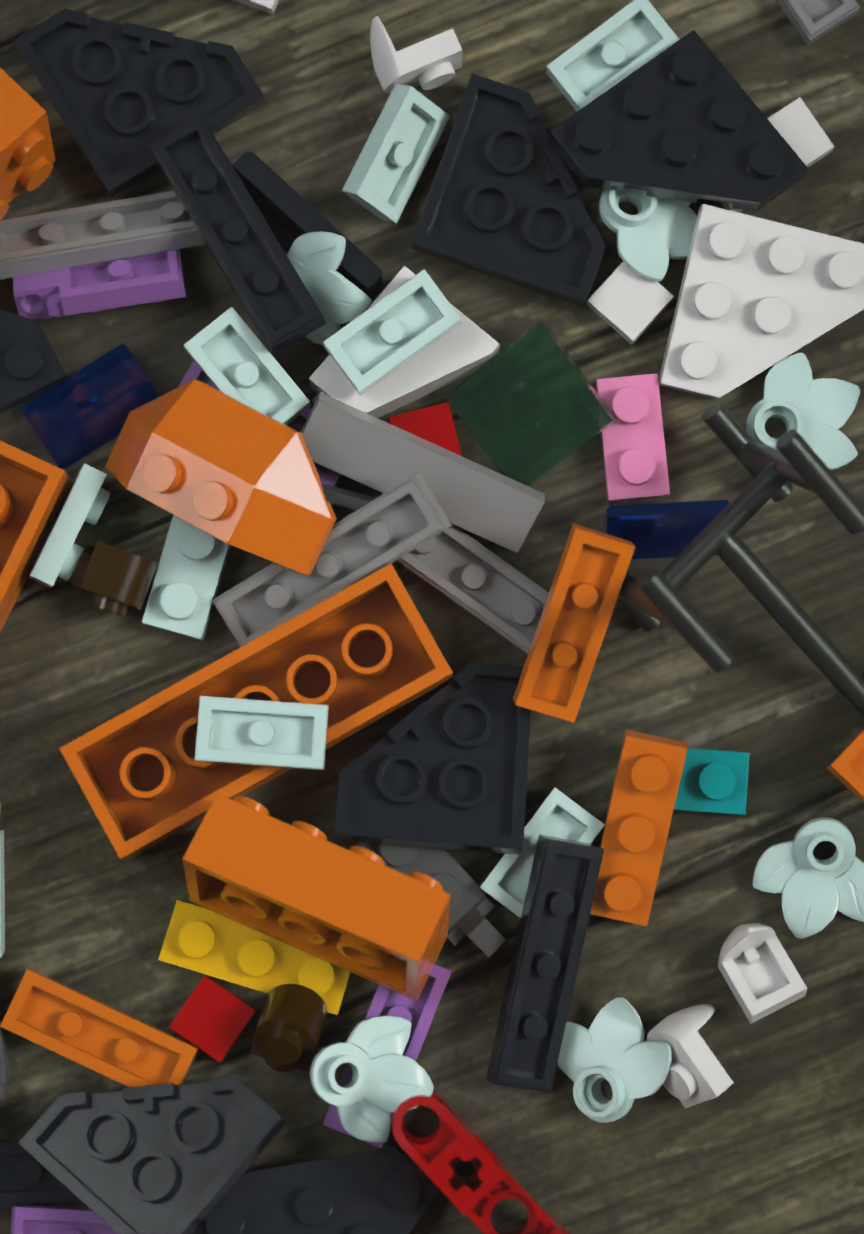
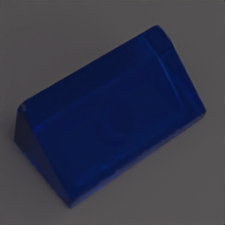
M122 343L27 403L21 409L57 466L61 469H66L117 437L130 411L159 396L125 343Z
M728 500L609 505L603 516L604 533L631 541L635 545L631 559L677 557L731 502H728Z

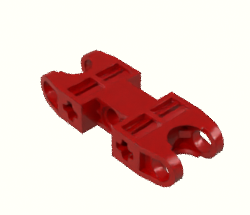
M433 1092L430 1096H411L400 1103L394 1112L392 1121L393 1135L398 1144L464 1216L467 1215L484 1234H569L553 1215H550L505 1167V1164L442 1097ZM421 1105L435 1111L440 1120L435 1132L423 1137L410 1133L403 1120L408 1110ZM461 1160L472 1162L474 1170L470 1176L458 1174L456 1168ZM503 1199H516L524 1204L527 1209L526 1221L516 1231H501L491 1221L492 1209L496 1203Z

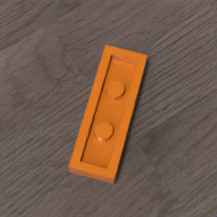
M572 524L513 696L515 705L575 723L635 550V545L631 541Z
M626 729L600 847L604 848V853L591 907V915L642 926L648 925L687 754V742Z
M32 969L26 970L0 1027L127 1087L174 1083L176 1086L182 1085L199 1049L193 1044Z

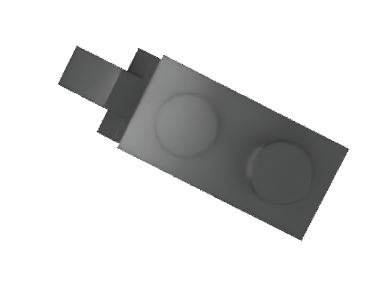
M360 842L357 845L379 855L385 861L384 866L405 875H408L411 871H416L434 878L443 886L444 892L451 894L447 938L454 945L467 935L489 958L505 943L506 939L485 918L495 907L485 896L486 892L443 848Z

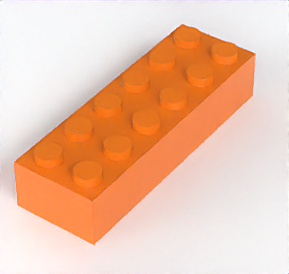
M389 564L59 749L118 857L121 860L128 861L203 819L216 793L234 800L236 796H244L292 769L196 761L195 751L200 696L328 705L326 749L450 681L453 678V672L393 565Z

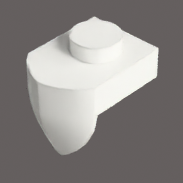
M376 16L372 19L370 29L371 56L374 70L384 92L391 93L396 83L409 85L413 88L421 85L423 90L434 89L452 80L456 76L455 70L462 68V48L453 28L396 52L379 17Z
M750 923L737 926L729 934L720 950L718 968L750 1024L806 996L807 987L777 938L773 928L759 923Z
M711 1004L691 1006L667 1016L650 1030L646 1041H660L670 1045L671 1065L663 1085L674 1097L680 1100L685 1108L717 1098L733 1084L729 1075L698 1033V1030L715 1012V1007Z

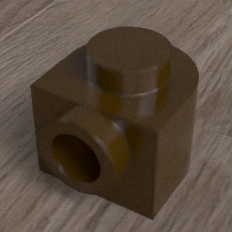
M97 541L93 553L82 551L74 570L71 586L94 594L91 606L126 618L129 607L142 610L158 563Z
M283 984L273 988L267 996L249 1054L264 1058L266 1064L276 1071L289 1072L298 1068L310 1072L327 1017V1006L321 996L310 988L298 984Z

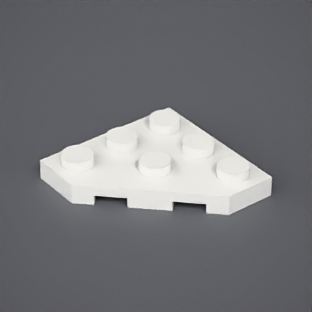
M702 204L699 207L658 379L659 385L713 399L721 398L864 309V244Z

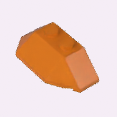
M196 379L130 411L105 465V468L127 490L229 545L304 575H311L336 521L330 502L326 501L320 477L302 433Z

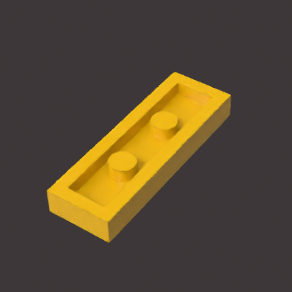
M181 900L176 901L158 959L267 994L279 985H302L319 994L326 1003L327 1012L334 1015L339 1013L351 974L347 970L204 907Z

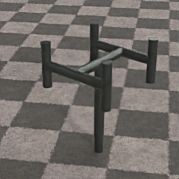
M721 402L715 403L704 412L702 420L754 480L661 573L656 568H652L646 571L638 580L626 574L617 602L645 632L653 630L661 622L676 630L715 673L721 672L733 661V653L678 593L717 553L724 564L836 690L844 695L864 718V680L862 675L750 548L735 535L770 499L774 502H779L786 498L793 489L792 484L816 493L851 535H856L864 530V509L795 429L787 431L777 440L775 447L779 450L777 451L756 443Z

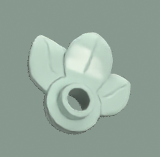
M611 186L610 190H603L599 200L600 216L606 226L617 233L618 254L624 263L636 274L648 280L660 282L667 272L669 258L687 259L697 220V214L689 207L692 202L646 196L647 191ZM630 202L636 206L638 214L629 215L623 212L618 204Z
M323 231L308 232L300 235L293 242L289 252L286 253L325 318L326 324L305 336L312 342L323 345L326 339L341 329L340 324L351 322L360 316L372 303L369 296L336 271L345 253L346 239L341 235Z
M802 352L793 354L777 362L768 372L764 382L763 400L758 402L750 411L746 420L745 430L756 443L779 451L775 447L778 439L770 437L765 430V423L768 419L778 418L785 423L787 431L795 429L830 470L840 468L854 460L858 454L853 443L838 429L846 423L853 413L860 395V388L858 385L840 379L821 378L813 380L812 370L805 354Z
M827 817L812 819L801 826L794 840L771 845L759 858L753 875V887L763 892L782 893L781 905L783 916L795 937L801 939L820 932L834 919L837 911L852 919L864 922V862L855 856L856 845L850 830L840 821ZM822 841L832 842L836 846L834 855L826 860L818 859L813 855L815 846Z
M623 997L615 998L606 1004L593 1020L589 1030L582 1025L567 1021L558 1058L559 1068L574 1082L573 1097L579 1110L590 1119L602 1123L616 1121L624 1117L631 1109L634 1099L654 1094L664 1083L671 1065L670 1045L660 1041H644L645 1032L640 1016L635 1008ZM604 1079L610 1083L613 1096L611 1101L606 1099L601 1092V1084Z
M386 1015L365 1019L355 1026L346 1042H336L325 1046L317 1053L311 1064L310 1081L313 1090L321 1100L336 1106L342 1127L357 1139L368 1142H386L391 1126L390 1112H395L400 1103L411 1096H430L433 1093L434 1086L425 1069L412 1058L403 1055L412 1025L410 1021L404 1018ZM348 1063L352 1068L353 1076L347 1085L340 1087L335 1081V1070L340 1064Z

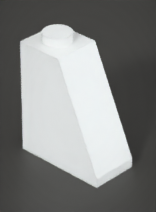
M404 266L369 308L413 278L415 274ZM451 304L460 316L461 324L362 396L357 393L329 354L309 378L311 389L317 393L312 402L315 404L321 392L369 415L380 418L491 365L499 355L500 344Z

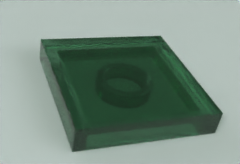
M539 321L445 395L448 402L499 472L529 487L617 421L545 321Z

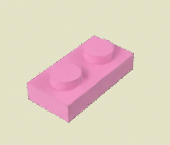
M658 373L596 379L595 386L608 504L669 498L670 486Z

